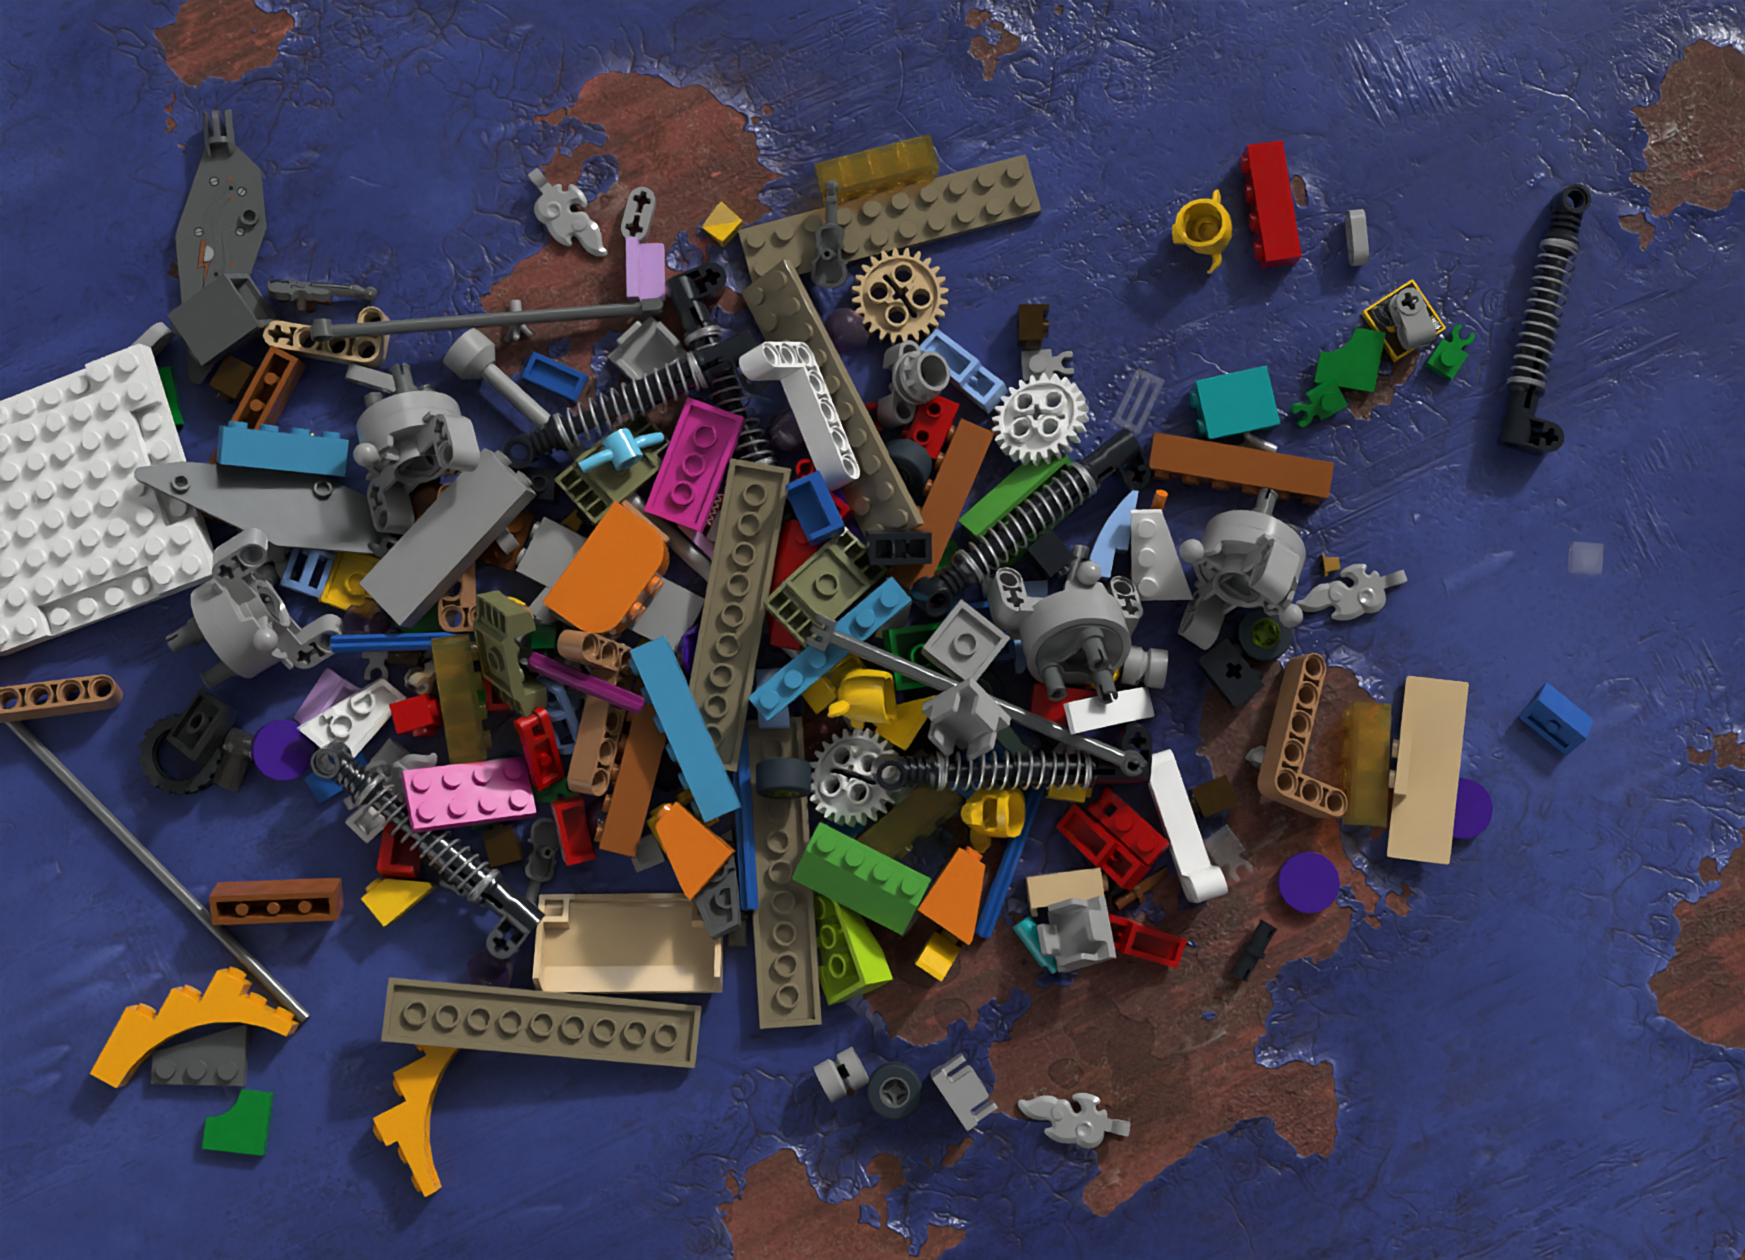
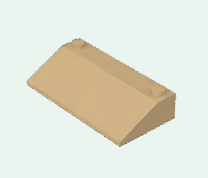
M684 893L539 894L538 909L546 915L536 929L532 977L536 990L572 994L722 993L723 936L716 940L710 938L695 900H689Z

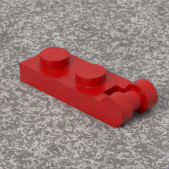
M539 706L532 710V715L526 718L522 716L515 720L514 726L520 736L533 786L541 791L565 777L551 720L546 709ZM538 725V730L533 732L532 728Z
M1106 786L1100 792L1102 796L1096 803L1092 802L1086 809L1151 867L1171 843ZM1112 803L1118 809L1109 817L1104 811Z

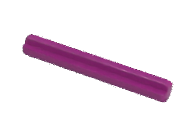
M533 652L528 660V669L631 713L639 714L644 707L645 699L542 654Z

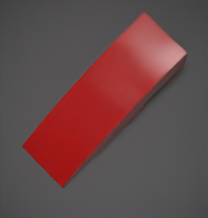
M1073 804L1055 826L1095 866L1102 868L1121 888L1132 891L1151 868L1119 838L1077 804Z
M1108 912L1116 950L1178 969L1187 942L1186 938Z

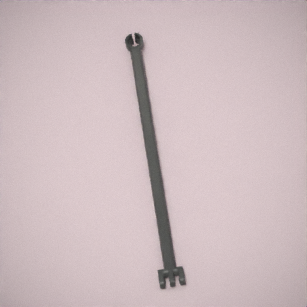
M660 298L642 299V302L338 325H332L330 319L322 318L313 320V325L310 326V335L312 341L327 342L340 338L643 316L644 319L652 316L653 318H658L663 315L664 310L663 301Z
M819 613L816 614L814 619L819 623L825 624L824 629L811 625L809 631L819 635L820 639L816 640L809 636L805 639L806 644L824 652L827 645L830 644L942 692L960 683L835 630L837 621ZM989 695L1011 717V721L1118 765L1125 775L1137 776L1143 772L1139 767H1145V761L1138 751L1127 750L1124 752L1084 734H1071L1070 729ZM1137 760L1139 767L1128 769L1127 765L1129 761Z

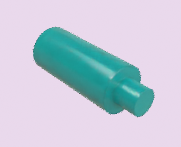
M1031 915L1026 916L1015 924L1012 928L1041 968L1046 966L1051 974L1057 972L1056 958L1045 956L1041 953L1037 923Z

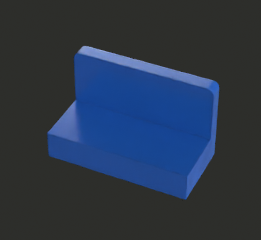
M1547 682L1541 687L1537 698L1524 708L1519 715L1522 721L1565 756L1587 739L1594 722L1590 716Z

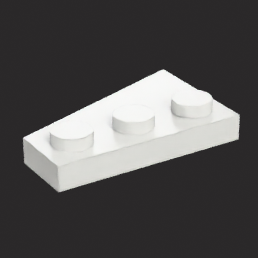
M1131 510V581L1136 586L1140 601L1193 600L1162 510Z
M381 677L298 726L297 729L321 748L333 741L343 742L350 748L352 756L355 758L392 715L389 704L405 700L406 697Z

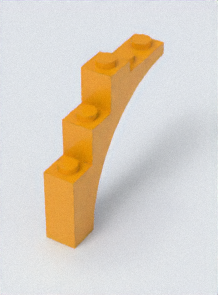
M235 967L220 969L215 973L203 997H200L202 993L198 989L185 985L184 987L171 989L158 1015H155L157 1011L154 1008L143 1003L126 1007L89 1074L115 1088L125 1086L139 1066L158 1047L179 1033L200 1025L215 1022H241L265 1027L284 1036H289L295 1033L300 1022L293 1019L294 1014L282 1007L274 1009L267 1005V999L254 992L248 995L247 992L253 982L245 979L247 974Z
M415 1044L419 1051L424 1050L426 1056L393 1072L395 1077L393 1079L394 1088L399 1096H404L406 1101L374 1117L373 1131L380 1142L384 1141L386 1146L398 1141L400 1145L397 1148L398 1154L404 1164H409L413 1172L411 1180L415 1189L418 1192L422 1191L424 1197H427L442 1187L433 1164L430 1145L431 1111L436 1090L445 1070L461 1048Z

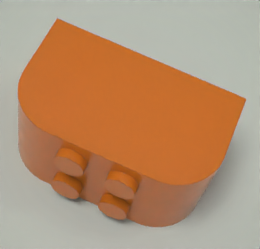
M614 501L542 603L583 632L596 633L605 638L615 637L622 633L631 621L636 623L646 610L643 604L649 596L654 598L664 584L661 579L669 566L668 548L661 536L651 525Z

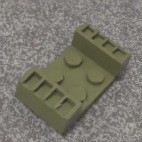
M641 413L635 414L634 421L628 419L623 422V426L618 425L554 479L561 490L595 527L614 501L620 504L658 474L670 440L663 434V443L640 449L643 458L635 465L621 471H617L612 461H609L583 473L578 463L605 450L602 441L618 430L628 428L634 438L655 432L663 434L646 414L645 416Z
M845 527L843 534L833 537L769 595L763 601V606L806 649L809 646L805 643L807 636L815 639L820 637L809 631L811 625L822 629L825 627V624L819 623L814 619L817 613L836 620L863 594L866 595L875 587L889 570L883 565H869L866 562V547Z
M499 590L477 594V616L473 621V628L483 677L491 682L497 698L502 699L511 709L514 708L518 714L520 713L526 718L532 715V710L539 706L547 707L546 686L521 669L517 657L519 655V647L515 638L536 630L533 617L528 610L523 609L521 605L510 600L508 596L503 595Z

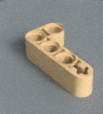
M372 306L364 308L360 312L357 323L370 322L375 317H380L381 321L390 320L379 308ZM272 321L263 331V337L267 344L290 355L347 365L356 364L366 368H377L384 363L390 335L340 338L327 342L316 341L312 347L305 348V340L311 336L310 326ZM284 333L289 338L293 339V342L287 338H279V340L277 341L276 337L282 336V334ZM345 341V349L340 353H334L335 344ZM369 346H375L374 355L370 358H363L364 350Z

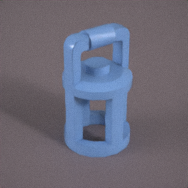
M292 548L279 585L298 593L321 599L337 552ZM301 551V554L307 556L299 580L296 582L289 578L298 553ZM326 559L327 561L317 589L308 586L317 560L324 562Z
M540 676L537 680L547 688V707L545 709L551 720L559 754H572L582 718L579 699L574 693L566 692L562 684L545 676ZM562 719L566 720L567 726L563 725ZM571 734L574 743L561 745L560 741Z

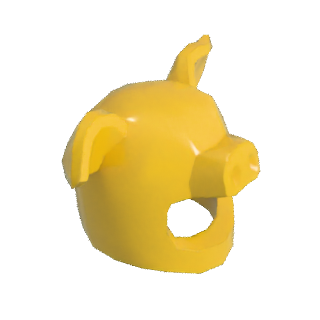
M1219 189L1214 190L1211 199H1197L1184 205L1176 216L1175 224L1172 225V238L1176 245H1187L1199 254L1211 255L1212 265L1207 271L1208 274H1212L1220 267L1222 262L1221 252L1228 246L1232 237L1230 215L1224 206L1220 204L1221 195Z
M853 666L840 673L841 683L838 688V701L830 704L828 717L833 718L843 715L850 719L852 727L861 730L864 728L865 722L878 724L895 723L898 711L894 681L889 672Z
M985 781L986 786L990 787L991 781ZM982 783L981 788L967 799L966 804L962 807L961 817L971 828L970 841L973 849L978 853H984L991 845V837L1014 838L1020 835L1025 822V799L1019 788L1016 787L1014 790H1011L1005 785L1002 790H999L994 784L989 791L985 789Z

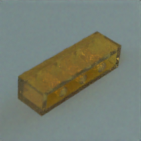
M930 134L814 164L815 176L824 206H826L827 196L825 183L830 179H834L839 184L836 194L838 205L848 203L849 199L857 197L864 199L877 195L876 192L884 190L890 192L905 188L907 184L915 182L921 184L933 181L934 177L939 175V165Z
M469 633L431 638L450 765L487 759V749H492L490 730L484 731L482 720L488 719L486 702H479L478 690H483L481 671L475 672L473 664L474 660H479L476 641L470 642Z
M1351 702L1348 703V708H1345L1343 712V726L1347 727V739L1342 741L1341 753L1342 757H1346V765L1340 774V785L1344 788L1348 807L1346 812L1339 817L1343 818V825L1386 827L1391 704Z
M947 783L942 791H931L928 787L921 785V787L917 788L857 838L856 841L890 858L897 855L901 859L914 848L911 842L920 835L925 839L938 828L934 823L939 818L944 816L946 819H949L960 810L961 807L957 803L962 798L955 790L951 791Z

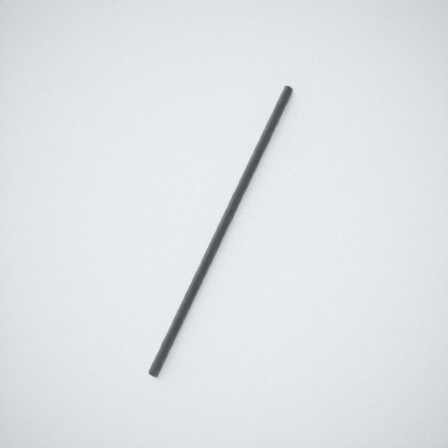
M21 721L5 722L207 929L294 1014V1017L301 1024L311 1016L222 925H212L211 913Z

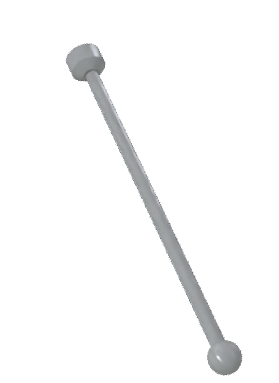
M477 328L468 330L456 340L446 353L443 361L444 364L462 380L483 378L536 427L541 425L544 428V423L548 421L551 415L495 365V344ZM574 441V449L572 448L564 452L575 461L588 449L581 442L577 446ZM636 492L626 499L670 538L668 547L708 582L712 561L667 520L646 513L644 508L647 502ZM766 611L763 633L769 637L768 618ZM803 646L801 651L781 648L792 659L805 650ZM834 671L826 675L829 680L833 676Z

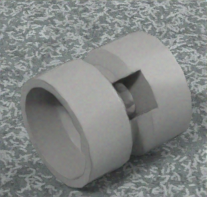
M1131 645L1129 656L1122 664L1119 683L1137 686L1139 682H1143L1145 687L1163 689L1167 674L1168 650L1150 648L1147 652H1144L1141 646Z
M852 1046L838 1053L835 1061L827 1059L814 1066L815 1073L831 1103L846 1096L849 1088L857 1090L869 1083V1077ZM846 1067L850 1076L843 1079L839 1070Z

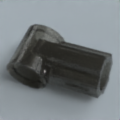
M233 727L229 731L223 745V752L225 754L213 784L237 793L240 792L250 765L254 763L250 754L254 734L237 727Z

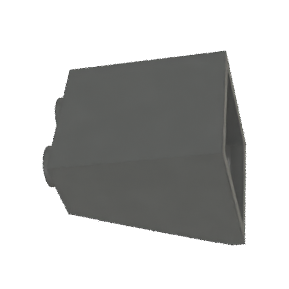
M248 273L222 274L167 314L172 321L171 327L174 332L185 340L189 346V354L202 366L219 362L225 358L227 353L232 354L262 336L265 327L270 325V322L279 321Z

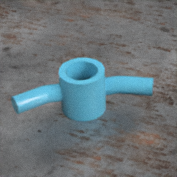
M628 428L621 429L602 441L605 450L582 460L578 464L582 472L586 473L606 462L612 461L615 469L621 471L635 465L643 458L640 449L663 443L664 436L661 432H655L634 438Z

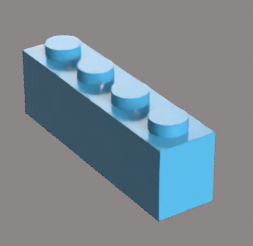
M228 421V426L219 425L216 462L219 464L345 476L349 440L341 439L339 432L322 431L321 436L309 435L310 429L291 427V433L278 432L279 426L260 424L259 430L248 429V423L239 421Z

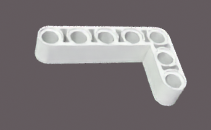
M764 342L740 356V368L748 379L753 381H781L816 471H820L827 488L833 492L858 479L860 470L815 357L808 345L803 342Z
M1171 749L1152 754L1151 778L1147 784L1166 840L1171 843L1169 849L1187 900L1200 903L1228 894L1227 884L1220 867L1211 866Z

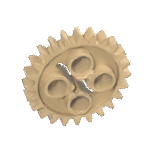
M893 248L892 256L888 257L887 253L883 250L881 251L882 260L878 261L875 257L871 256L872 267L870 268L864 264L861 266L865 276H855V281L861 286L852 287V293L859 295L852 299V305L860 306L854 311L855 317L864 316L860 326L865 327L870 324V336L874 335L877 331L880 333L879 342H883L886 336L891 337V345L893 346L897 338H901L903 342L908 340V337H912L918 343L919 333L928 337L930 335L929 326L938 329L939 323L935 317L940 319L945 317V313L939 308L948 307V301L941 297L948 295L949 290L948 288L940 287L946 282V278H936L940 267L936 266L930 269L931 258L929 257L923 262L920 261V251L914 257H910L909 248L905 249L903 255H899L897 248ZM905 270L912 277L909 281L900 282L896 279L895 274ZM884 276H888L890 278L893 286L900 295L905 293V302L908 305V307H910V309L914 313H916V318H913L909 314L907 307L904 305L901 299L895 300V291L889 285V283H887L883 279ZM875 288H883L886 290L887 296L878 300L872 297L871 292ZM918 294H923L928 297L929 302L924 306H919L914 303L913 298ZM894 311H899L904 314L905 319L901 323H893L889 320V315Z

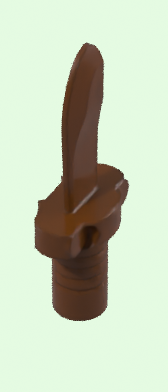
M1161 867L1137 884L1132 891L1127 890L1112 900L1114 908L1120 911L1135 900L1139 905L1144 903L1146 900L1143 893L1165 879L1168 874V867Z

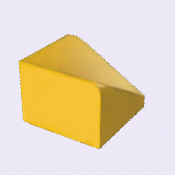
M720 202L702 225V229L723 248L738 233V230L744 227L743 220L723 202Z

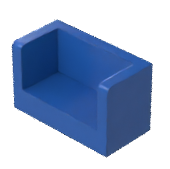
M819 470L785 485L787 498L810 547L844 533L845 525Z

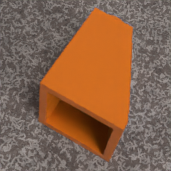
M681 802L667 803L656 815L659 821L656 823L655 828L685 896L692 900L736 851L704 822L697 819L696 815Z
M966 846L964 850L960 847L956 848L921 899L917 910L970 945L975 931L986 865L980 862L983 857L981 854Z

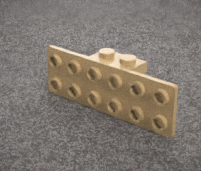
M1407 676L1400 739H1393L1391 757L1397 758L1396 770L1390 769L1388 788H1394L1387 856L1390 858L1444 865L1450 863L1469 687L1467 682Z

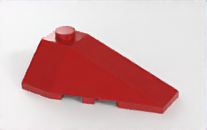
M798 520L782 522L769 595L826 542L824 541L810 547ZM767 611L770 645L801 651L802 645Z

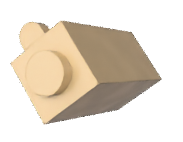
M1100 867L1025 877L1031 917L1038 916L1037 908L1046 907L1070 898L1087 900L1097 896L1105 897L1104 891H1109L1107 874L1101 873Z

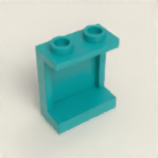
M1267 365L1197 380L1192 385V390L1189 391L1192 408H1197L1199 419L1196 420L1197 433L1199 437L1204 438V441L1212 442L1216 439L1262 429L1263 432L1274 430L1280 425Z

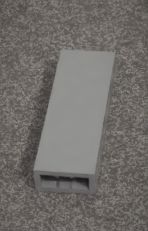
M484 448L480 452V461L476 470L473 472L463 471L359 583L399 626L413 628L537 495L530 488L532 484L530 479L520 471L515 473L509 467L512 462L501 451L492 452Z
M544 517L542 522L537 521L530 533L532 541L528 548H523L520 551L515 562L518 565L516 571L552 589L587 538ZM662 578L661 581L664 584L654 598L648 597L643 604L646 608L645 612L636 623L631 621L627 629L650 641L664 635L668 638L673 652L677 654V648L683 634L690 627L698 624L702 616L705 599Z

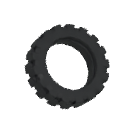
M183 713L170 714L164 719L155 721L153 723L154 726L148 728L144 733L146 737L144 741L140 742L141 756H138L139 764L143 766L141 771L145 778H149L150 784L153 787L159 788L164 793L175 795L196 794L201 790L209 788L213 780L216 781L221 774L219 771L221 767L224 768L226 761L223 759L224 753H226V746L221 742L209 762L204 764L194 777L186 780H177L168 776L161 767L159 749L163 740L168 736Z

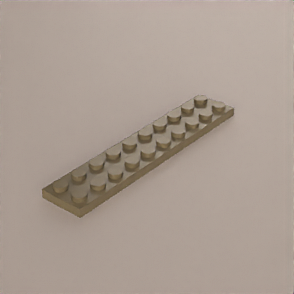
M1026 154L839 203L837 206V225L845 231L843 242L845 247L841 252L842 259L848 261L847 265L868 260L871 256L879 257L883 250L890 254L893 253V248L902 251L906 248L917 247L1041 214L1042 210ZM826 207L738 230L752 283L784 259L791 260L799 278L811 275L813 266L811 260H815L818 257V248L815 247L817 243L815 233L820 226L825 224Z
M782 260L741 293L766 342H803L811 349L860 470L858 479L842 486L840 489L848 505L854 510L853 515L865 539L866 530H912L919 528L925 523L893 460L889 457V452L791 260Z
M732 458L729 464L689 688L725 770L737 772L750 704L748 697L752 693L766 615L763 601L770 593L787 499L785 485L790 483L792 470L790 468Z
M802 716L789 717L790 728L759 730L758 719L747 720L745 726L748 731L759 902L758 909L753 910L760 1029L822 1025L814 894L812 889L792 879L808 846L807 843L810 841L808 798L806 796L797 799H770L759 796L756 793V764L758 762L772 758L805 760Z
M389 977L381 1041L695 1068L702 1006Z

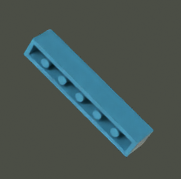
M891 576L837 622L835 630L864 642L911 603L912 600ZM830 644L827 645L825 652L809 645L753 692L748 699L764 718L770 721L850 653Z
M663 635L630 650L633 658L628 659L629 665L635 677L640 675L645 686L640 688L646 703L648 705L653 703L657 712V715L653 716L654 722L660 734L665 732L670 743L665 745L672 762L678 760L682 769L678 776L684 790L690 789L695 800L690 803L697 819L703 817L706 823L741 808L738 797L668 638Z

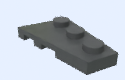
M732 830L719 836L736 851L735 833ZM736 852L694 898L710 938L713 940L741 927Z
M250 1024L237 1026L153 1052L151 1084L247 1085Z

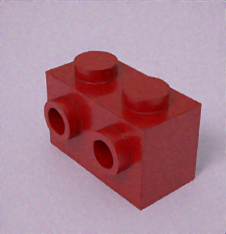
M938 395L927 403L916 405L913 422L911 425L905 424L900 438L910 439L919 443L927 450L932 463L935 464L960 404Z
M422 694L389 704L396 732L399 735L420 737L421 739L438 734V728L445 727L443 719L447 718L443 702L438 701L437 697Z

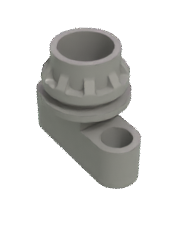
M912 340L903 341L886 350L883 369L892 371L893 382L889 384V390L892 394L878 401L877 418L879 423L886 429H894L907 424L914 418L916 405L927 403L941 393L942 389L949 382L950 370L946 360L939 353L921 350L918 344Z

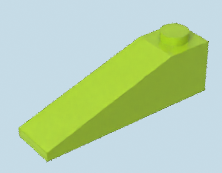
M813 890L815 920H817L819 937H816L817 948H820L822 966H818L819 979L828 1005H834L868 993L893 980L884 952L861 915Z

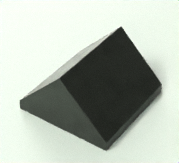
M200 687L166 739L191 760L207 764L241 712Z

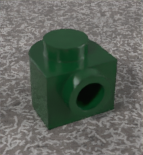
M535 623L536 630L528 633L527 636L529 647L534 652L553 660L554 657H562L557 648L559 635L564 631L562 623Z

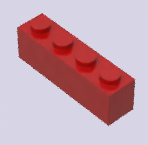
M1283 140L1247 145L1242 156L1239 157V166L1241 173L1246 174L1247 184L1244 185V197L1246 203L1250 202L1252 213L1249 214V227L1251 232L1255 231L1257 242L1253 244L1255 260H1260L1261 269L1297 264L1302 254Z

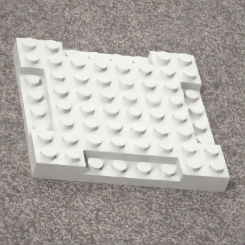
M140 343L89 362L85 364V369L0 401V656H6L205 583L213 578L212 561L214 548L201 511L137 481L134 477V472L139 467L180 461L186 462L151 347ZM177 483V484H176V485L179 486V487H184V486H186V485L183 484V483Z

